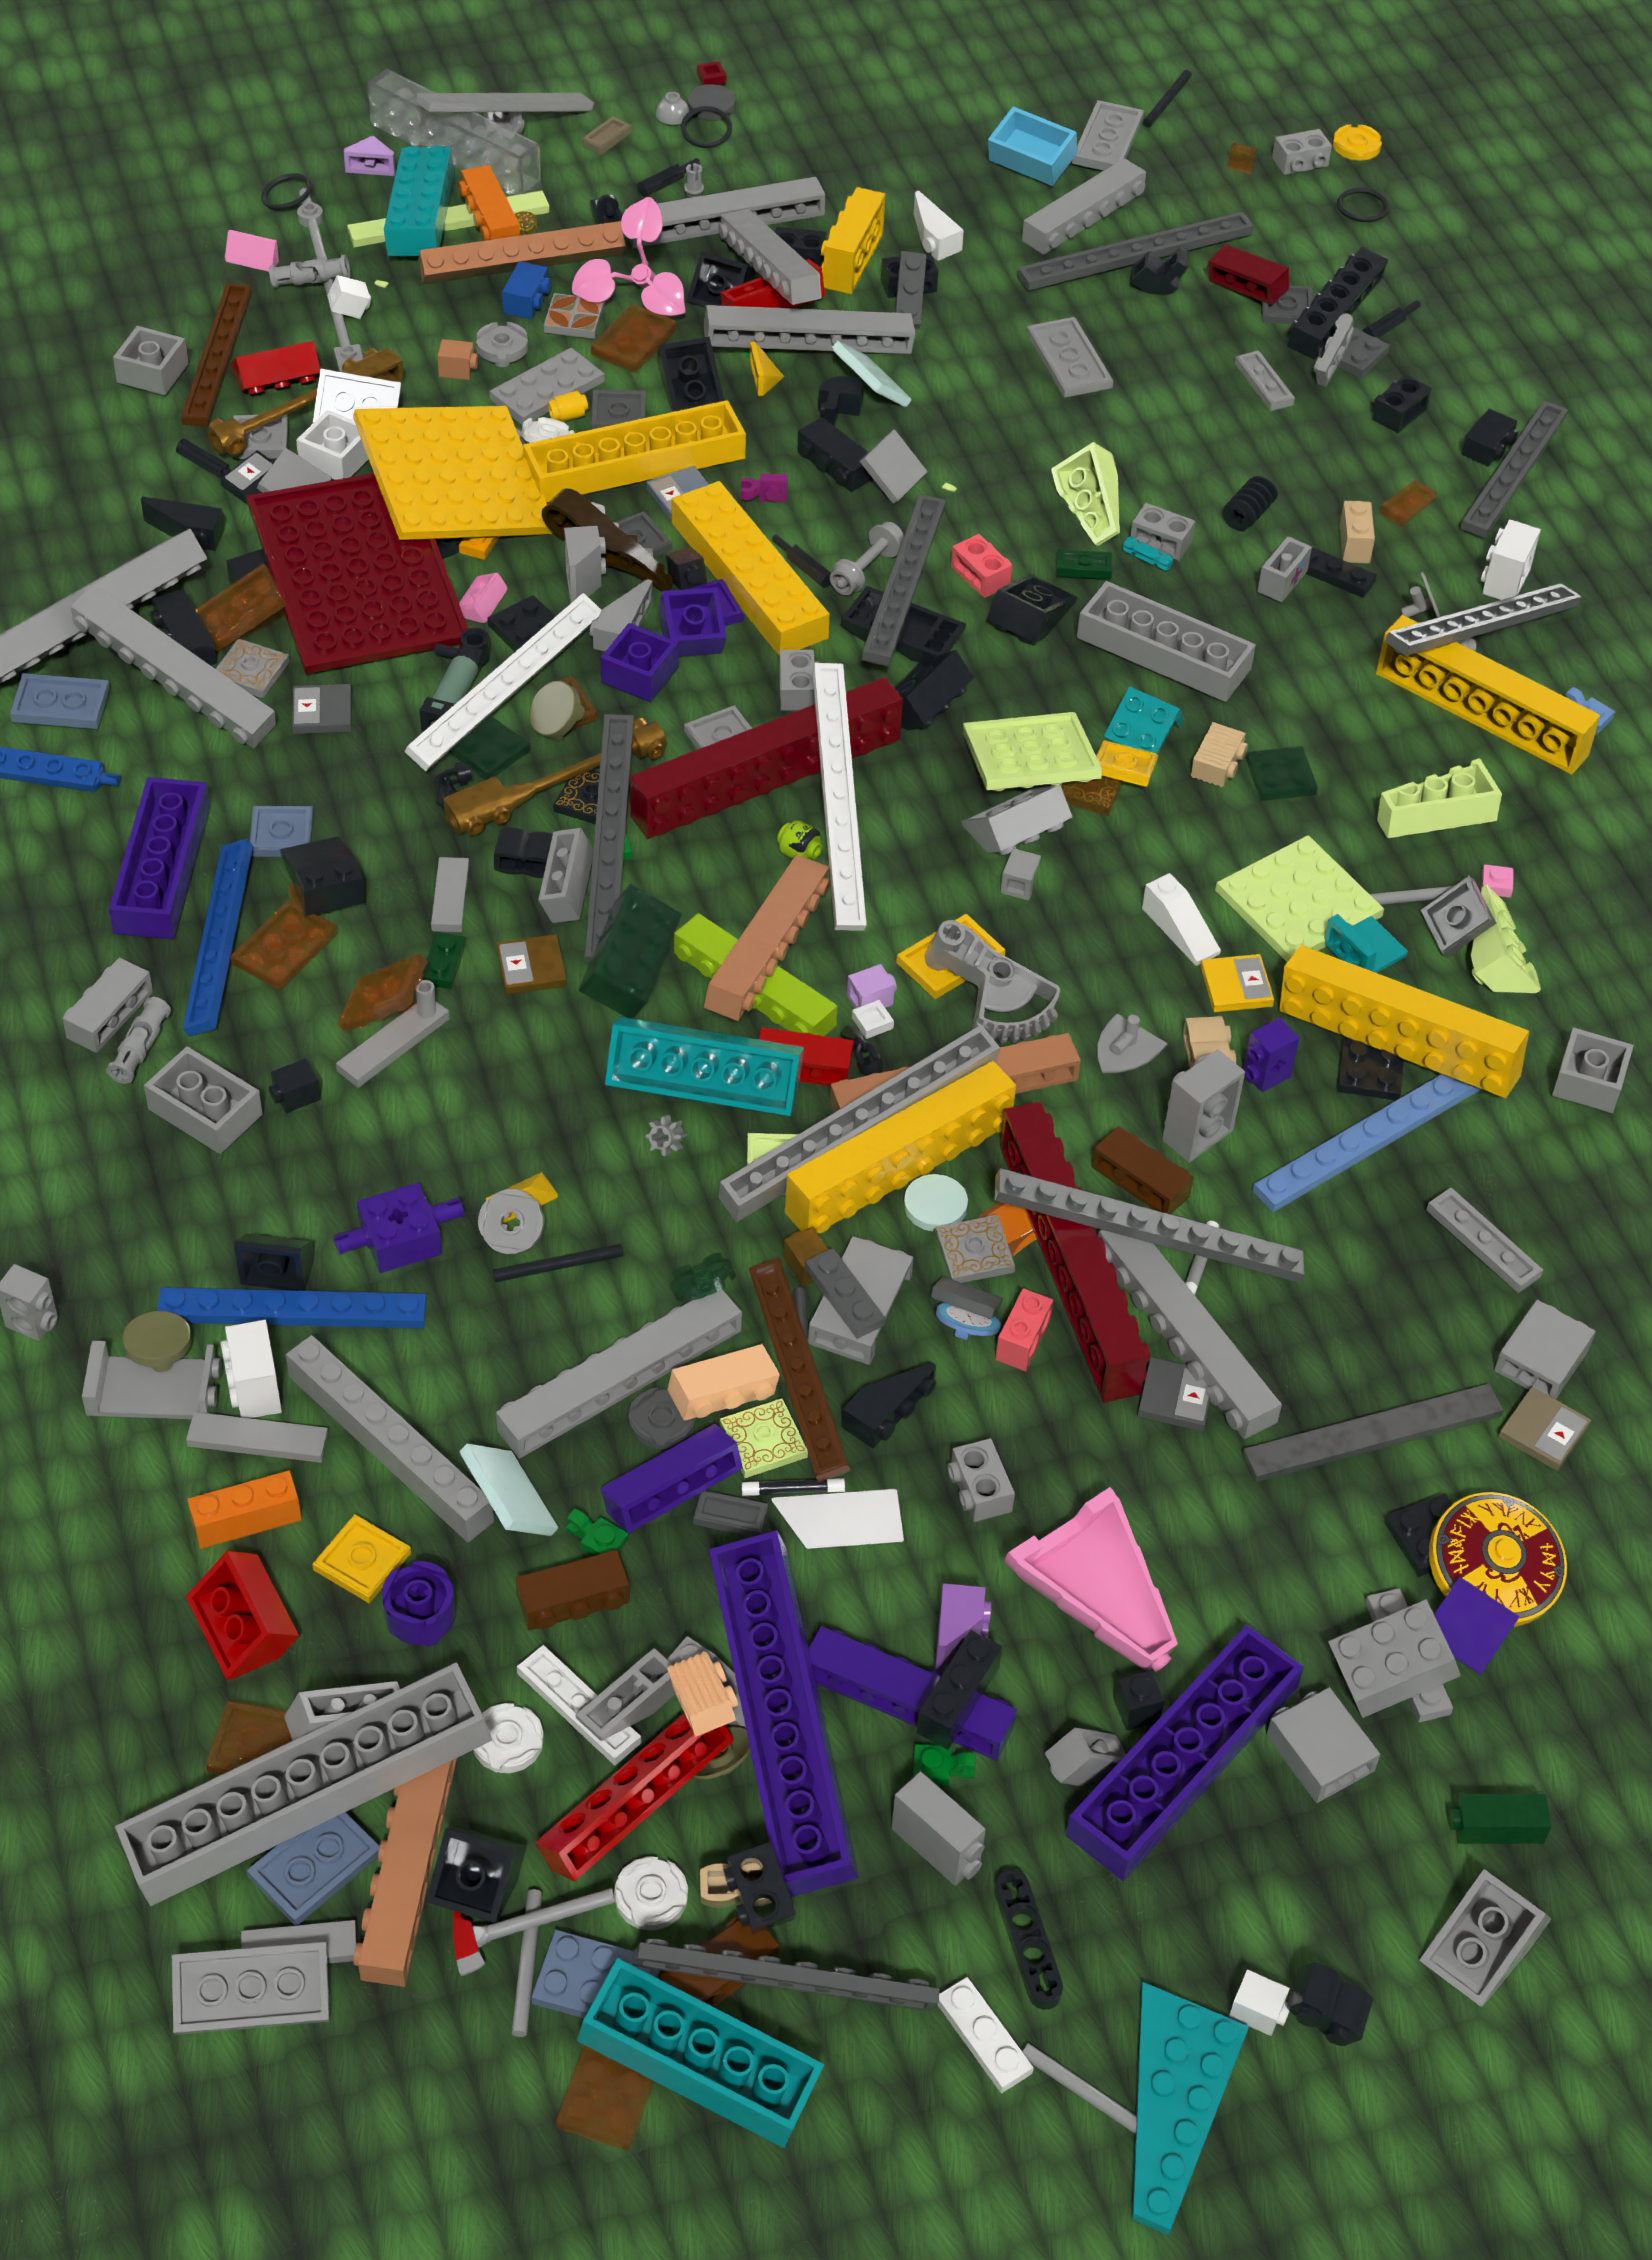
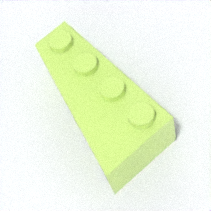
M1479 758L1471 761V765L1462 768L1459 765L1450 768L1449 773L1438 777L1436 774L1426 777L1423 783L1416 784L1411 782L1382 792L1377 821L1387 838L1497 821L1502 793Z

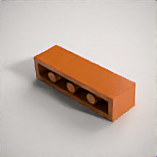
M486 165L461 170V181L458 182L459 193L461 197L465 196L467 209L473 213L475 226L480 227L482 240L520 236V224L491 166Z

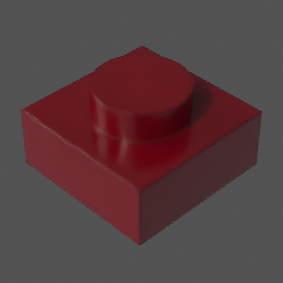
M720 61L697 65V75L702 85L727 83V74Z

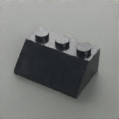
M957 650L921 661L894 686L895 690L903 698L901 728L907 731L918 727L920 730L927 728L935 721L933 717L936 714L950 707L951 703L949 701L952 698L960 696L967 690L966 685L974 677Z

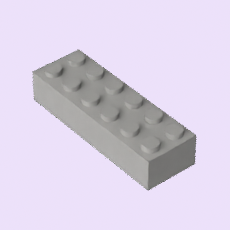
M1108 581L1102 585L1080 612L1077 632L1078 639L1224 702H1227L1251 670L1256 646L1254 643Z

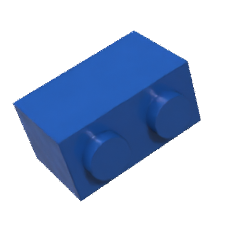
M521 261L517 263L502 291L503 313L533 319L537 309L540 310L542 308L545 294H549L551 290L552 280L548 278V267Z

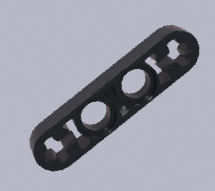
M1015 1869L1005 1870L997 1877L994 1890L995 1898L1028 1998L1039 2009H1052L1060 2002L1063 1983L1027 1877ZM1006 1883H1012L1014 1888H1018V1903L1013 1905L1014 1899L1011 1891L1005 1890ZM1025 1914L1032 1919L1033 1926L1027 1930H1021L1013 1924L1012 1919L1016 1915ZM1029 1948H1037L1043 1952L1045 1959L1040 1963L1033 1964L1025 1959L1023 1953ZM1044 1973L1043 1979L1046 1987L1049 1989L1053 1988L1051 1996H1046L1043 1991H1039V1974Z

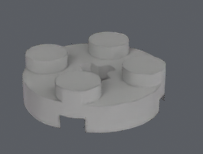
M498 322L483 326L477 333V353L482 358L495 362V365L498 367H507L510 365V362L519 360L529 351L527 333L524 328L515 323L506 322L507 326H498Z
M505 1189L497 1192V1194L493 1195L482 1205L479 1212L478 1227L481 1235L492 1249L500 1253L514 1255L528 1251L540 1240L544 1231L545 1218L540 1203L530 1194L521 1190ZM511 1212L516 1213V1219L520 1220V1225L515 1226L513 1231H508V1225L503 1224L504 1217H510Z

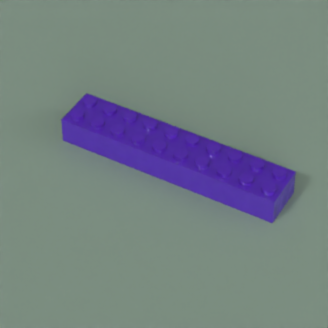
M776 1530L709 1549L768 1837L789 1896L793 1897L858 1879L859 1875L786 1546Z

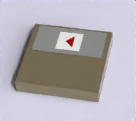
M1531 1387L1500 1431L1498 1438L1558 1472L1589 1427L1591 1419L1540 1390Z

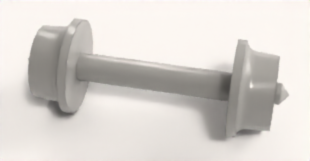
M884 522L881 525L873 526L869 531V540L872 546L855 563L848 559H841L835 563L833 572L830 575V582L833 588L842 595H850L853 592L861 591L865 586V576L862 571L879 554L888 558L898 555L904 539L901 529L892 522Z

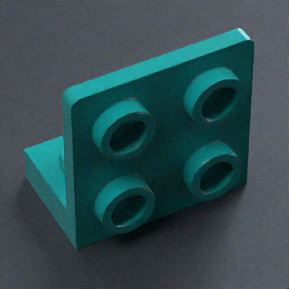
M1129 686L1104 737L1113 743L1158 754L1172 726L1180 728L1185 718L1180 708Z
M1339 914L1328 919L1324 937L1325 945L1340 960L1377 973L1407 956L1408 950L1372 916L1353 926L1347 923Z

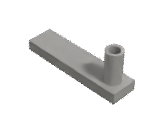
M419 981L415 987L417 1003L336 1063L337 1072L359 1088L450 1019L449 1011L435 1001V989L431 981Z

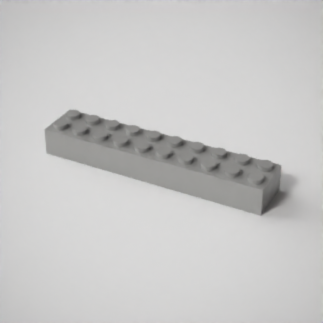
M188 529L169 538L0 634V682L10 679L17 672L41 661L40 659L62 649L64 645L88 634V631L82 632L74 625L71 605L93 583L131 609L134 605L156 595L162 589L177 583L179 579L201 569L199 563L206 560L207 556L192 530Z
M456 1662L118 1824L115 1828L138 1886L149 1905L153 1906L493 1740L485 1719Z

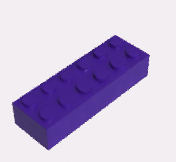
M147 777L109 907L113 934L174 939L210 808L206 782Z

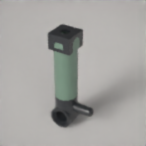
M481 628L465 630L461 634V645L459 648L439 643L435 645L434 653L436 655L452 658L453 660L432 698L427 697L420 709L421 731L428 729L467 694L480 668L489 662V636L485 630Z

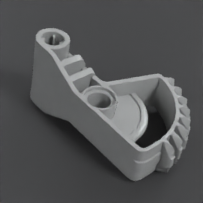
M947 920L939 926L926 951L925 960L932 969H948L954 972L955 976H961L966 979L965 981L977 985L978 996L972 1030L982 1024L993 1039L995 1037L998 1038L1001 1045L1008 1038L1014 1044L1017 1043L1019 1037L1026 1041L1031 1035L1033 1037L1038 1036L1041 1030H1047L1050 1023L1055 1022L1058 1013L1054 1009V1005L1060 993L1058 985L996 952L972 929L957 921ZM994 972L1002 974L1004 978H998ZM1034 994L1049 1001V1005L1041 1013L1021 1022L1003 1023L984 1018L985 1008L996 1012L1014 1011L1027 1004Z

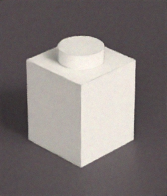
M339 275L336 276L327 295L332 312L358 319L361 318L364 310L369 308L371 296L368 293L365 282Z
M1247 1970L1233 2002L1229 2018L1272 2036L1276 2024L1284 2026L1290 2012L1287 2009L1288 2003L1285 2002L1290 1988Z

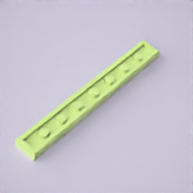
M543 191L506 197L517 218L549 213V204ZM466 204L448 207L443 231L475 226L473 213L468 211ZM386 218L347 225L348 234L353 246L359 247L385 242L383 229Z

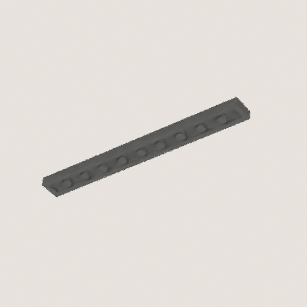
M1238 212L1018 267L1017 276L1029 291L1136 264L1148 251L1160 258L1172 255L1180 246L1188 251L1253 234L1254 225L1243 212Z
M919 494L863 649L862 660L876 665L890 666L943 515L946 500Z
M1557 584L1389 631L1385 642L1392 646L1398 654L1408 656L1577 607L1582 596L1563 584Z
M604 714L585 948V963L616 964L634 715Z
M1001 1168L995 1176V1201L1298 1283L1304 1276L1303 1250Z

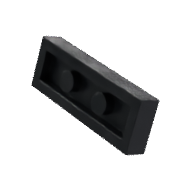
M1312 547L1306 572L1307 575L1359 597H1365L1374 585L1377 574Z

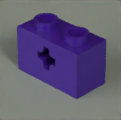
M1281 1017L1250 1034L1243 1070L1245 1071L1246 1079L1254 1084L1261 1093L1291 1078L1300 1038Z

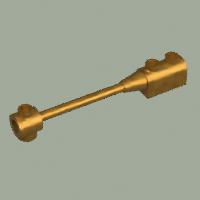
M370 348L365 352L363 359L356 361L353 358H348L345 360L340 372L401 382L403 381V360L390 348L380 351ZM318 388L243 423H239L234 418L225 422L219 418L213 420L207 431L211 446L218 454L227 451L231 456L239 455L246 447L245 433L315 402Z
M644 718L634 720L632 743L634 755L639 759L647 755L651 759L661 757L667 747V740L660 724L656 721L648 723ZM601 753L533 782L529 781L503 786L495 776L443 798L445 819L458 835L468 832L471 836H476L483 831L484 824L491 821L498 825L506 823L510 819V813L532 798L537 792L599 767Z

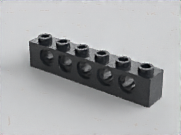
M1363 246L1356 254L1352 253L1345 267L1338 269L1334 280H1329L1326 283L1322 294L1317 293L1310 308L1305 307L1299 321H1293L1288 331V334L1291 335L1288 346L1315 360L1319 354V349L1326 344L1329 337L1334 336L1336 332L1335 322L1338 317L1345 313H1349L1352 316L1382 280L1389 259Z

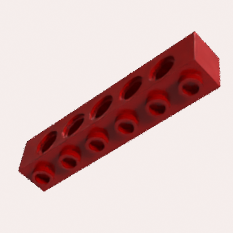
M683 1713L535 1842L551 1871L575 1882L734 1741L727 1726L723 1725L695 1737L687 1717Z

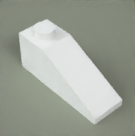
M920 191L915 192L913 214L925 251L931 253L937 261L962 251L964 230Z
M1170 873L1146 884L1142 909L1196 966L1201 964V960L1211 959L1220 954L1221 950L1188 891Z

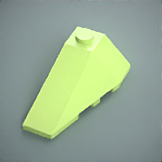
M1093 442L1051 470L1057 492L1066 500L1069 509L1081 521L1080 524L1094 544L1099 546L1120 533L1118 474L1112 453Z
M1488 885L1482 887L1481 894L1496 924L1473 940L1471 958L1474 969L1472 974L1481 985L1485 983L1493 992L1537 993L1541 988L1536 970L1532 963L1526 964L1525 958L1522 955L1526 952V948L1513 931L1516 929V926L1506 904Z

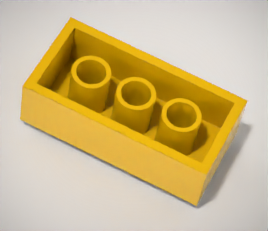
M856 187L853 195L848 196L844 211L841 210L839 212L836 226L832 225L828 241L824 240L822 244L821 255L824 256V261L821 268L824 288L852 295L883 236L885 193Z

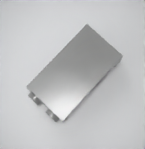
M852 1236L842 1260L883 1315L887 1317L904 1279L910 1281L912 1277L914 1257L900 1250H892L880 1246L871 1240H863ZM823 1296L809 1324L808 1340L810 1345L870 1365L875 1355V1342L881 1328L856 1339L827 1298Z
M92 1341L82 1393L86 1416L192 1419L194 1412L210 1414L211 1406L216 1407L217 1386H214L215 1378L221 1377V1358H216L214 1345L207 1344L205 1360L180 1359L172 1363V1367L168 1371L156 1372L152 1367L139 1365L126 1357L109 1356L106 1341Z

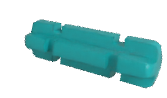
M1128 537L1123 543L1122 549L1124 552L1130 555L1134 553L1136 558L1153 566L1157 564V568L1163 571H1168L1173 564L1172 556L1166 553L1161 554L1160 550L1144 542L1139 544V540L1133 537Z

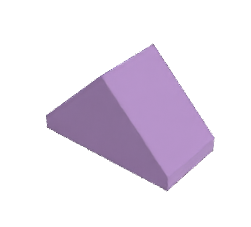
M371 136L344 149L345 173L395 176L394 152L376 137Z

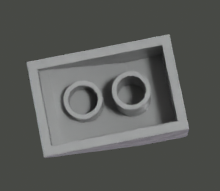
M1483 1869L1419 1961L1479 2006L1483 2007L1528 1953L1551 1918Z

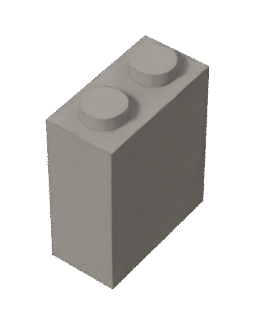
M1536 1300L1500 1352L1494 1371L1528 1390L1534 1387L1556 1400L1589 1351L1596 1331L1589 1328L1583 1322L1576 1321L1561 1313L1555 1307Z
M1330 1687L1320 1693L1313 1691L1307 1694L1296 1706L1290 1709L1283 1707L1270 1718L1267 1738L1316 1803L1373 1773L1376 1769L1380 1753Z
M920 1771L895 1794L891 1829L956 1886L964 1878L967 1880L971 1879L981 1868V1856L985 1848L983 1843L986 1829Z

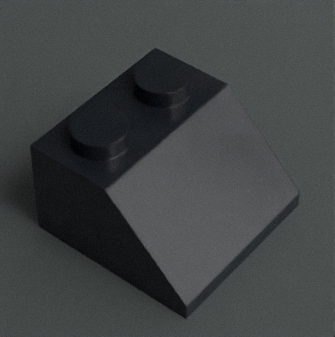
M701 251L686 302L706 307V305L722 306L720 292L754 280L756 271L747 264Z
M245 1234L235 1240L234 1250L240 1285L289 1291H306L314 1261L311 1241H304L299 1238L271 1237L265 1234Z
M460 1826L446 1828L426 1902L497 1923L517 1884L527 1846Z

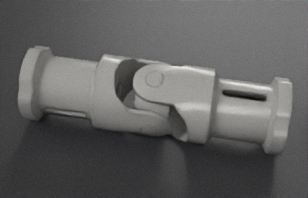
M341 255L340 258L326 260L325 258H318L304 262H291L290 265L281 267L270 265V281L272 287L277 289L280 285L294 283L295 286L304 283L325 282L337 275L350 278L349 260L346 255Z
M158 997L146 998L143 1004V1012L134 1019L125 1039L117 1049L118 1055L115 1061L109 1063L106 1069L107 1074L114 1081L122 1084L132 1082L134 1070L138 1064L143 1063L146 1051L151 1048L160 1032L159 1026L164 1018H168L171 1013L170 1006L164 1000Z

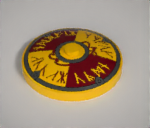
M1494 1492L1466 1496L1446 1510L1438 1520L1429 1543L1430 1566L1434 1579L1444 1596L1448 1595L1458 1578L1461 1577L1520 1616L1514 1627L1530 1623L1542 1616L1556 1602L1563 1590L1567 1575V1561L1562 1541L1548 1519L1536 1508L1519 1498Z

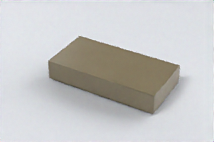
M612 116L583 137L582 146L602 155L631 134L632 125Z

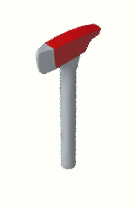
M609 1888L488 1926H473L471 1921L463 1919L462 1913L454 1911L453 1938L460 1975L470 1974L485 1965L480 1947L491 1942V1940L615 1903L612 1889Z

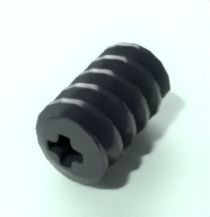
M1262 476L1250 478L1224 506L1223 517L1226 523L1232 529L1242 532L1247 527L1253 526L1256 520L1278 498L1276 486L1269 479Z

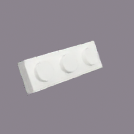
M968 1977L939 1994L938 2007L1001 2094L1033 2073L1034 2067Z

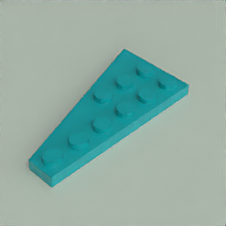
M1142 1982L1141 2017L1139 2025L1140 2043L1132 2220L1169 2236L1249 2026Z

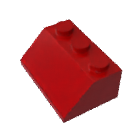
M314 341L236 357L230 363L240 391H248L249 395L265 392L264 387L273 385L275 390L290 386L291 381L300 380V384L316 381L315 376H318L321 370Z
M226 1551L185 1596L227 1680L235 1679L278 1660L299 1638V1634L258 1554Z

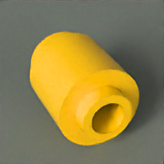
M578 390L554 396L553 400L547 401L551 419L561 422L584 417L585 410H588L585 394L580 395Z

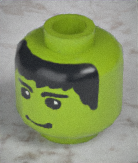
M801 820L786 823L778 834L777 843H779L780 852L792 860L796 854L815 860L822 851L823 845L820 843V832Z

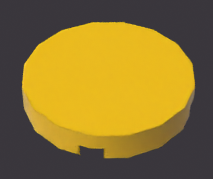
M1345 125L1335 132L1333 147L1338 154L1345 158L1362 161L1372 159L1380 153L1382 145L1381 136L1371 127L1358 125V128H1351L1352 125Z

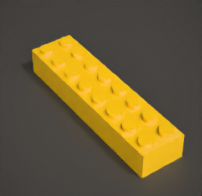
M726 400L523 444V451L540 495L544 496L547 503L565 488L573 489L583 495L655 479L691 466L700 469L745 459L746 433L729 401Z
M720 481L672 498V524L687 543L704 558V564L717 580H724L742 611L778 655H780V650H800L829 638V612Z
M1401 615L1385 632L1376 671L1377 675L1571 775L1589 756L1600 720V714L1458 642H1452L1408 656L1398 654L1392 646L1385 642L1388 632L1418 624V622L1404 615Z
M1303 945L1298 947L1284 966L1279 1009L1283 1013L1353 1040L1364 1042L1366 1045L1376 1049H1384L1402 1059L1503 1098H1507L1521 1077L1529 1030Z
M991 1061L787 1174L785 1214L801 1232L813 1227L817 1233H823L831 1225L843 1218L852 1217L859 1209L866 1205L877 1203L884 1195L891 1191L902 1189L909 1181L916 1177L930 1173L939 1164L955 1159L964 1150L971 1146L976 1147L980 1145L987 1137L996 1132H1002L1004 1109L1014 1106L1016 1084L994 1061Z

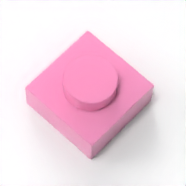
M1484 864L1481 891L1482 887L1488 885L1498 896L1511 898L1513 892V868Z

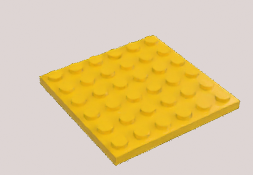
M507 406L366 408L354 410V422L399 540L554 533L543 521L541 513L547 503L537 488L524 456L522 442Z

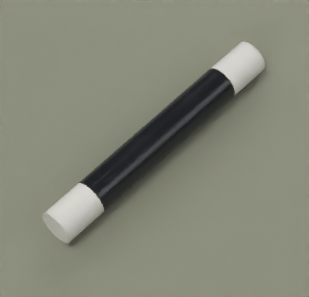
M832 1478L822 1482H818L817 1479L742 1482L741 1487L742 1496L845 1492L844 1478Z

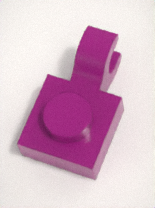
M760 474V480L741 479V499L751 500L760 495V502H787V474Z

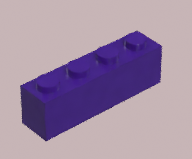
M713 1424L601 1487L607 1514L628 1534L743 1469L738 1445L720 1427Z

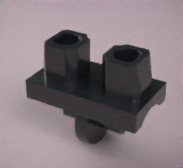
M603 195L598 201L595 199L590 200V207L597 224L621 221L622 214L615 196Z

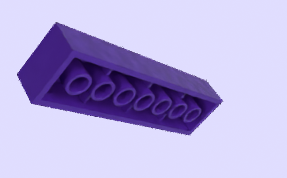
M1246 1625L1069 1816L1066 1837L1124 1881L1299 1686L1304 1666Z

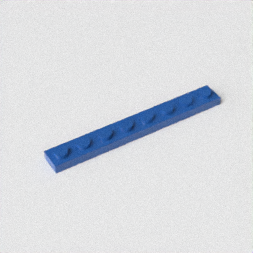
M247 838L221 846L183 1024V1030L189 1037L216 1029L253 845Z
M161 1288L157 1311L175 1313L185 1319L187 1323L244 1324L266 1320L267 1325L425 1328L427 1297L426 1294Z

